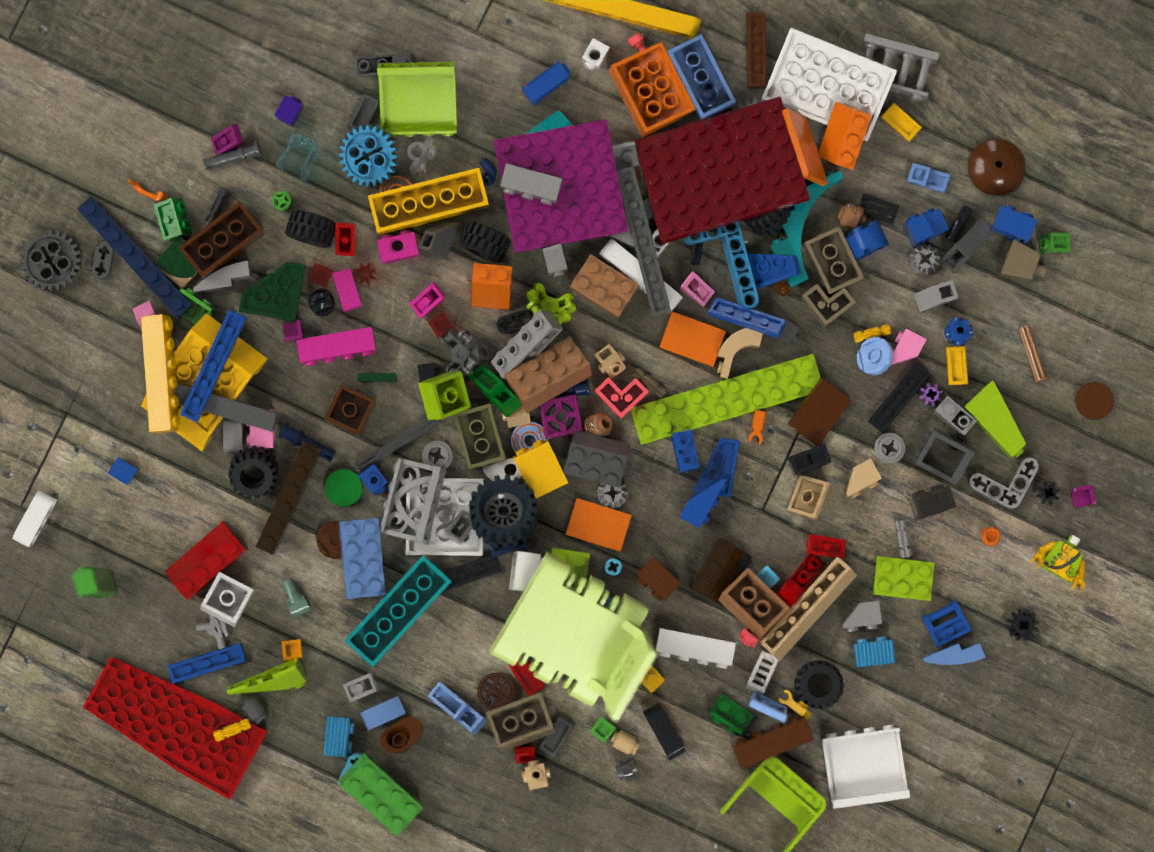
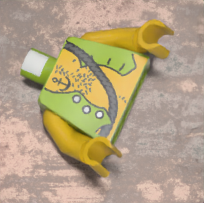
M1070 535L1066 543L1058 540L1041 546L1035 556L1029 560L1030 564L1033 561L1037 563L1036 569L1042 567L1067 583H1073L1071 590L1077 586L1080 589L1079 593H1081L1085 587V560L1082 558L1083 553L1076 550L1081 540L1074 535Z

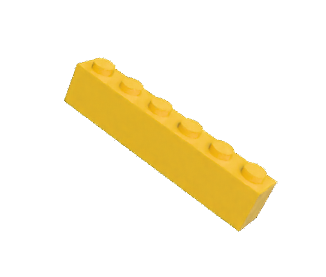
M164 314L141 317L149 432L159 434L179 431L180 417L177 409L179 399L176 396L177 378L175 377L174 370L176 361L173 356L175 344L172 338L173 322L171 316Z

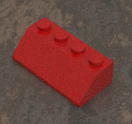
M222 521L171 565L165 573L183 597L190 601L216 579L219 572H224L246 553L248 549L225 522Z

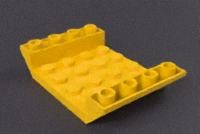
M208 313L190 329L173 354L176 361L174 370L177 383L193 387L222 324ZM238 337L212 393L237 400L251 378L259 373L268 358ZM146 392L141 406L148 411ZM179 404L177 409L180 425L179 431L175 432L203 451L213 438L212 433L224 417L203 412L197 423L180 415L183 405Z

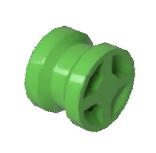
M278 191L272 198L273 205L278 211L286 212L292 207V198L285 191Z

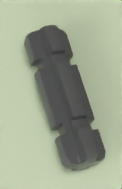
M223 187L218 188L217 195L214 196L208 208L209 212L204 217L209 223L216 219V214L219 213L224 203L223 199L228 194V190Z

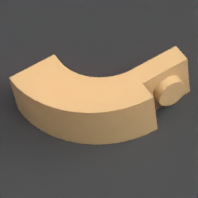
M744 328L727 338L717 355V358L724 359V362L719 363L717 373H721V379H728L733 357L739 350L747 347L759 349L763 333Z

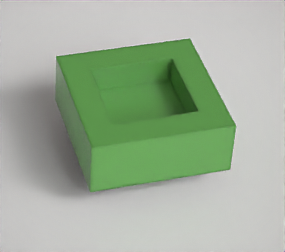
M601 716L589 732L605 743L616 727Z

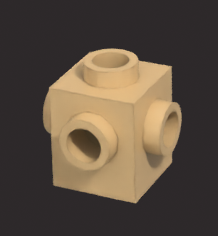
M610 344L594 354L599 362V365H597L598 369L603 375L607 374L610 379L626 369L623 363L625 358L619 350L616 352Z
M539 760L528 762V766H525V771L522 772L524 783L528 782L529 790L549 786L547 779L551 777L549 766H545ZM533 772H539L540 776L535 778Z

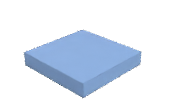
M755 691L752 692L749 701L750 707L785 722L788 712L787 706Z

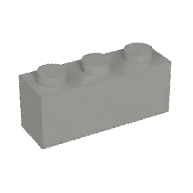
M506 164L500 188L509 195L518 193L524 199L533 200V198L540 199V202L543 204L552 205V203H557L562 179Z

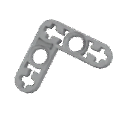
M1034 458L1024 459L1020 463L1008 488L980 473L971 475L968 484L972 490L1006 508L1014 509L1021 503L1038 471L1039 465ZM1031 461L1034 470L1031 469L1028 471L1027 475H1030V478H1028L1025 475L1019 474L1020 471L1022 473L1026 471L1027 467L1025 466V463H1029ZM978 477H980V482L983 484H986L987 481L990 482V484H988V486L986 487L985 492L982 491V489H984L983 486H974L975 482L973 481V478L977 479ZM1017 478L1025 480L1026 485L1024 488L1019 489L1016 487L1015 481ZM994 485L1000 489V493L996 497L989 493L990 487ZM1004 490L1007 491V493H1005L1006 496H1015L1014 500L1016 501V504L1012 503L1011 505H1009V500H1007L1006 498H1002V501L999 500V498L1002 497Z

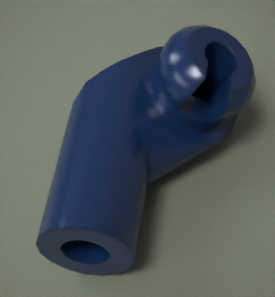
M485 157L479 162L485 170L482 180L484 185L491 186L496 181L497 170Z

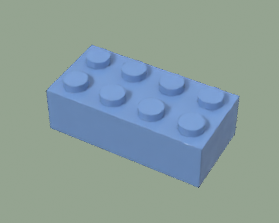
M702 34L667 51L696 108L695 112L699 120L713 117L735 106L736 101ZM705 81H712L717 92V101L712 107H705L700 102V92Z
M378 518L339 522L345 599L386 595Z

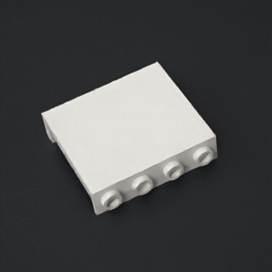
M894 724L883 726V730H875V727L864 728L862 733L850 730L844 731L845 735L837 736V733L825 734L826 738H821L831 807L833 809L910 798L901 749L900 728H895Z

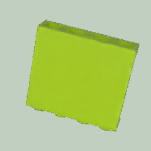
M455 62L378 63L377 75L379 77L381 129H386L385 135L392 134L391 137H396V135L414 137L415 134H423L425 137H431L434 134L452 136L457 133Z

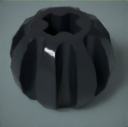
M315 289L308 296L310 309L316 316H328L335 309L334 298L328 289Z

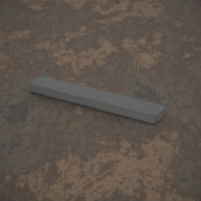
M177 383L175 388L176 396L179 399V404L184 406L192 387ZM214 393L211 394L203 411L271 432L274 431L278 412Z

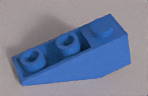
M728 474L721 476L690 496L679 518L698 528L701 527L702 523L706 525L711 516L708 513L711 507L715 508L720 500L717 497L719 492H724L729 484L726 481Z

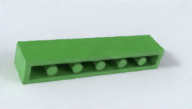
M84 566L76 569L77 573L72 574L79 597L101 599L118 593L112 571H108L105 568Z

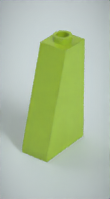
M992 380L963 409L977 420V425L1009 458L1013 456L1017 458L1025 451L1023 447L1026 445V442L996 384Z

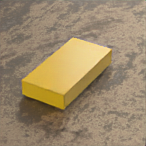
M895 103L881 116L888 125L908 142L922 129L917 122Z
M965 346L946 347L948 386L968 384Z

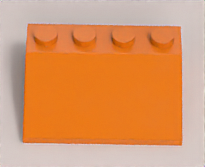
M662 42L612 64L608 70L642 138L696 110Z

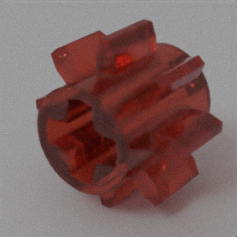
M360 263V268L354 269L357 275L353 278L354 280L360 279V286L363 285V282L370 286V281L376 280L373 276L376 269L370 270V263L367 266H363ZM367 270L369 277L365 276L364 279H362L363 277L360 273H365V271Z

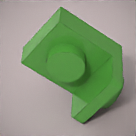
M1050 232L1039 236L1041 254L1070 252L1069 233Z

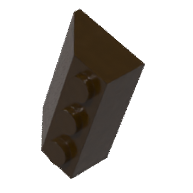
M718 537L690 589L723 607L724 605L718 599L742 574L751 556Z

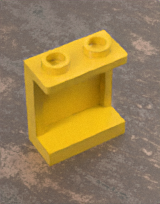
M540 439L533 443V447L527 450L524 447L515 452L516 455L513 458L524 481L528 484L529 490L532 488L536 498L568 483L548 440L543 441V439Z

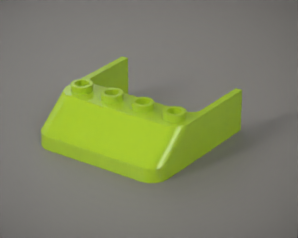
M771 757L763 760L752 771L719 811L724 814L747 786L753 788L797 826V834L782 850V852H790L826 808V801L779 759Z

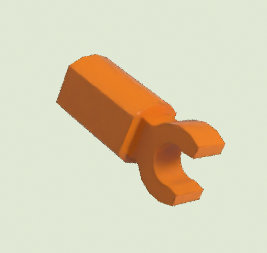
M754 411L751 425L753 432L748 436L749 443H751L753 436L758 437L759 445L762 443L761 432H764L767 412Z

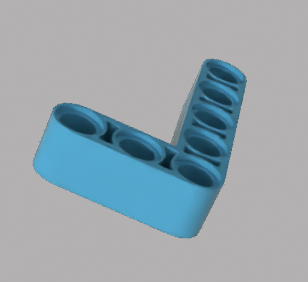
M739 222L731 224L732 231H728L725 226L714 229V235H710L706 231L696 234V240L691 239L690 236L683 238L684 242L688 245L721 238L737 303L746 308H753L758 304L759 297ZM732 240L737 243L736 250L730 246ZM736 259H739L742 262L741 268H738L735 265ZM741 277L746 279V287L740 284ZM745 296L751 298V305L745 303Z

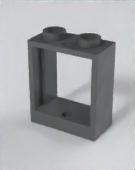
M934 427L932 432L928 430L923 439L925 441L923 448L919 447L914 455L916 458L915 464L957 485L973 457L975 449ZM935 437L964 452L952 475L923 460Z

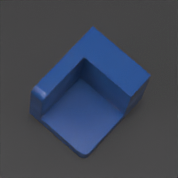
M118 457L108 474L128 485L135 473H139L140 470Z

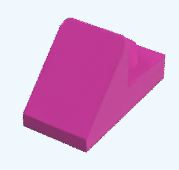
M432 282L409 305L421 319L436 306L442 304L445 301V295L436 283Z

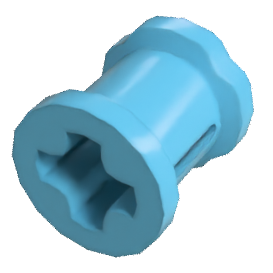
M614 558L609 559L605 564V571L610 576H616L622 570L621 562ZM610 562L619 565L616 568L617 572L614 573L613 570H608Z

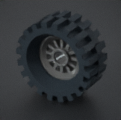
M500 475L494 476L495 481L491 482L490 478L486 479L485 486L480 483L477 486V492L473 491L471 495L472 501L470 500L469 512L472 527L476 531L478 538L482 537L483 542L487 545L491 541L492 547L498 548V544H502L503 549L508 548L510 543H512L513 547L518 546V540H521L522 543L527 541V534L532 536L534 533L533 527H537V500L532 488L529 490V486L525 481L521 485L520 478L515 477L514 481H512L510 475H505V479H500ZM502 511L509 512L506 516L500 515Z

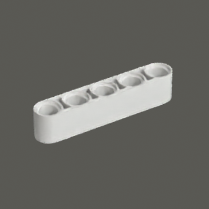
M610 239L599 252V255L624 276L639 284V288L646 293L638 259L616 241ZM664 282L672 312L683 297Z

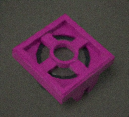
M576 394L553 398L539 406L545 439L571 436L575 430L583 432Z

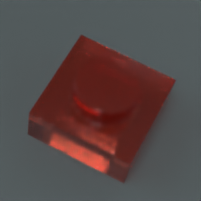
M315 263L308 281L326 288L333 270Z
M444 312L427 322L438 339L448 333L450 329H454Z

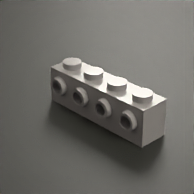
M540 310L533 315L528 324L520 329V332L508 341V344L502 350L496 353V357L491 363L502 379H505L504 374L539 355L563 328L552 312Z

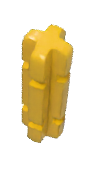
M886 324L880 328L878 326L866 329L863 332H854V341L858 343L864 339L890 335L891 329Z
M244 719L240 723L237 722L223 728V730H217L213 733L215 740L221 741L225 739L224 737L228 738L242 732V730L250 729L251 723L249 719Z

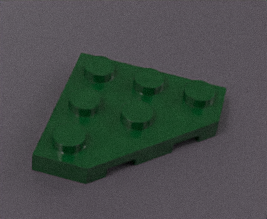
M286 262L273 273L258 281L250 289L245 290L241 296L239 312L296 322L306 265Z

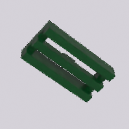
M359 373L358 382H398V377L396 373Z

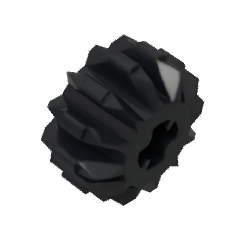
M1018 609V615L1012 612L1011 616L1014 619L1007 618L1006 620L1012 623V626H1006L1007 630L1013 629L1009 635L1012 637L1017 634V641H1020L1021 637L1024 641H1028V636L1034 638L1035 636L1032 631H1039L1038 628L1034 627V625L1039 624V621H1033L1036 614L1029 616L1030 610L1028 609L1025 610L1024 615L1022 609ZM1020 621H1021V622H1025V621H1026V623H1027V625H1025V626H1027L1026 629H1020V628H1019L1018 625H1021V624H1019Z

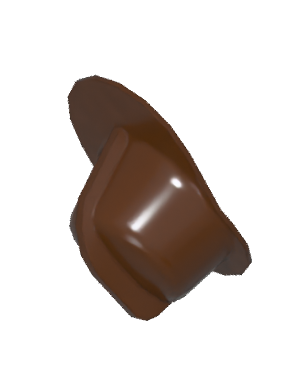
M406 717L388 727L381 734V747L389 753L402 754L407 752L421 738L424 729L422 722L416 717Z

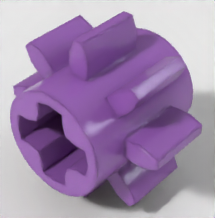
M927 383L926 390L920 389V392L923 394L918 399L925 401L924 406L931 403V406L934 407L935 400L937 402L942 401L938 397L943 391L936 389L937 384L934 387H930V384ZM929 390L931 393L935 394L932 400L930 397H926V394L929 393Z

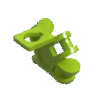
M538 282L534 284L533 290L531 289L527 292V298L530 301L527 309L533 311L534 314L540 310L552 312L560 325L562 322H569L571 320L570 313L576 310V305L573 303L574 296L571 293L564 294L559 298L547 296L544 286Z

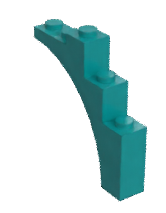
M833 170L825 174L828 184L824 186L812 181L807 183L810 201L791 206L793 210L789 211L791 214L790 217H787L788 222L782 225V231L786 239L781 237L772 242L773 245L770 247L772 254L797 255L802 274L786 279L789 289L808 280L801 254V235L804 222L817 199L830 187L843 180L844 177L841 171L835 172Z

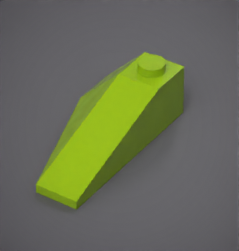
M299 657L228 686L226 692L227 694L286 690L293 687L298 689L305 685L308 676Z

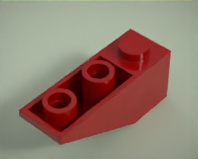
M809 554L777 591L776 595L791 607L826 564L815 555Z

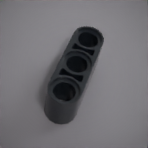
M660 703L643 711L669 761L687 752Z

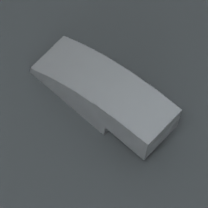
M243 261L223 267L198 283L193 288L194 292L201 294L234 289L233 281L252 278L250 263Z

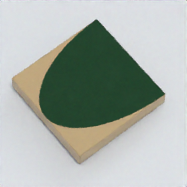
M178 237L158 258L154 265L180 288L184 289L197 275V272L178 248L186 242L181 237Z

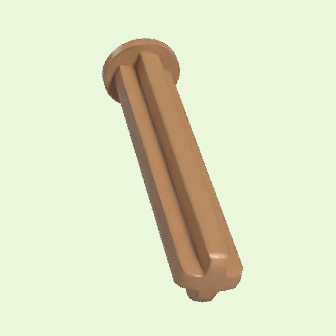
M1023 326L1019 329V333L1035 378L1034 383L1044 381L1049 377L1045 375L1029 326Z

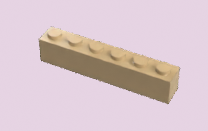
M837 557L762 639L760 644L780 661L857 576L855 572Z

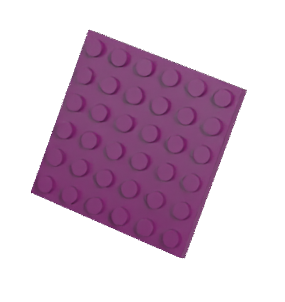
M607 119L494 140L501 180L506 164L562 179L557 203H552V205L543 204L540 202V199L533 198V200L524 199L518 193L514 195L504 193L515 253L628 232Z

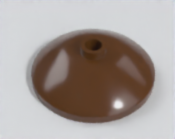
M990 139L980 143L971 153L968 161V174L975 187L983 193L994 196L1005 195L1013 191L1021 183L1025 174V160L1021 151L1013 143L1003 139ZM1000 162L1002 164V167L997 168L995 166V163Z

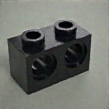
M825 444L787 458L793 476L831 463Z

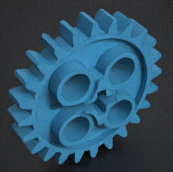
M371 124L367 125L366 128L364 125H361L359 129L353 128V133H347L349 139H342L345 145L339 147L344 151L338 154V156L344 159L339 162L340 164H345L342 171H349L346 177L354 176L353 183L359 180L360 186L366 182L367 187H370L372 183L374 186H378L379 182L381 184L386 182L385 178H392L390 173L396 172L393 166L399 165L395 158L400 157L395 154V151L399 148L393 147L396 140H389L392 134L385 135L386 129L379 131L378 125L372 128ZM371 138L375 140L374 147L370 145ZM355 147L360 151L359 156H356L354 153ZM380 147L383 148L380 152L371 155L369 159L362 160L358 164L355 163L357 160L369 155V152H374ZM380 155L384 157L383 164L379 162ZM364 164L369 168L368 173H365L363 170Z

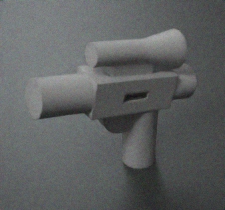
M209 615L210 622L196 623L197 631L207 630L210 636L215 637L219 649L226 647L223 633L226 637L229 636V632L225 622Z

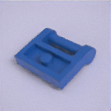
M956 600L951 601L949 605L929 615L921 616L936 648L972 631ZM955 611L957 616L933 627L931 622Z

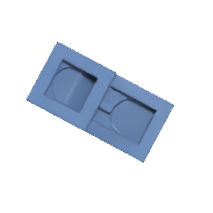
M913 163L907 182L945 194L951 175Z
M397 696L360 714L367 730H370L406 713Z

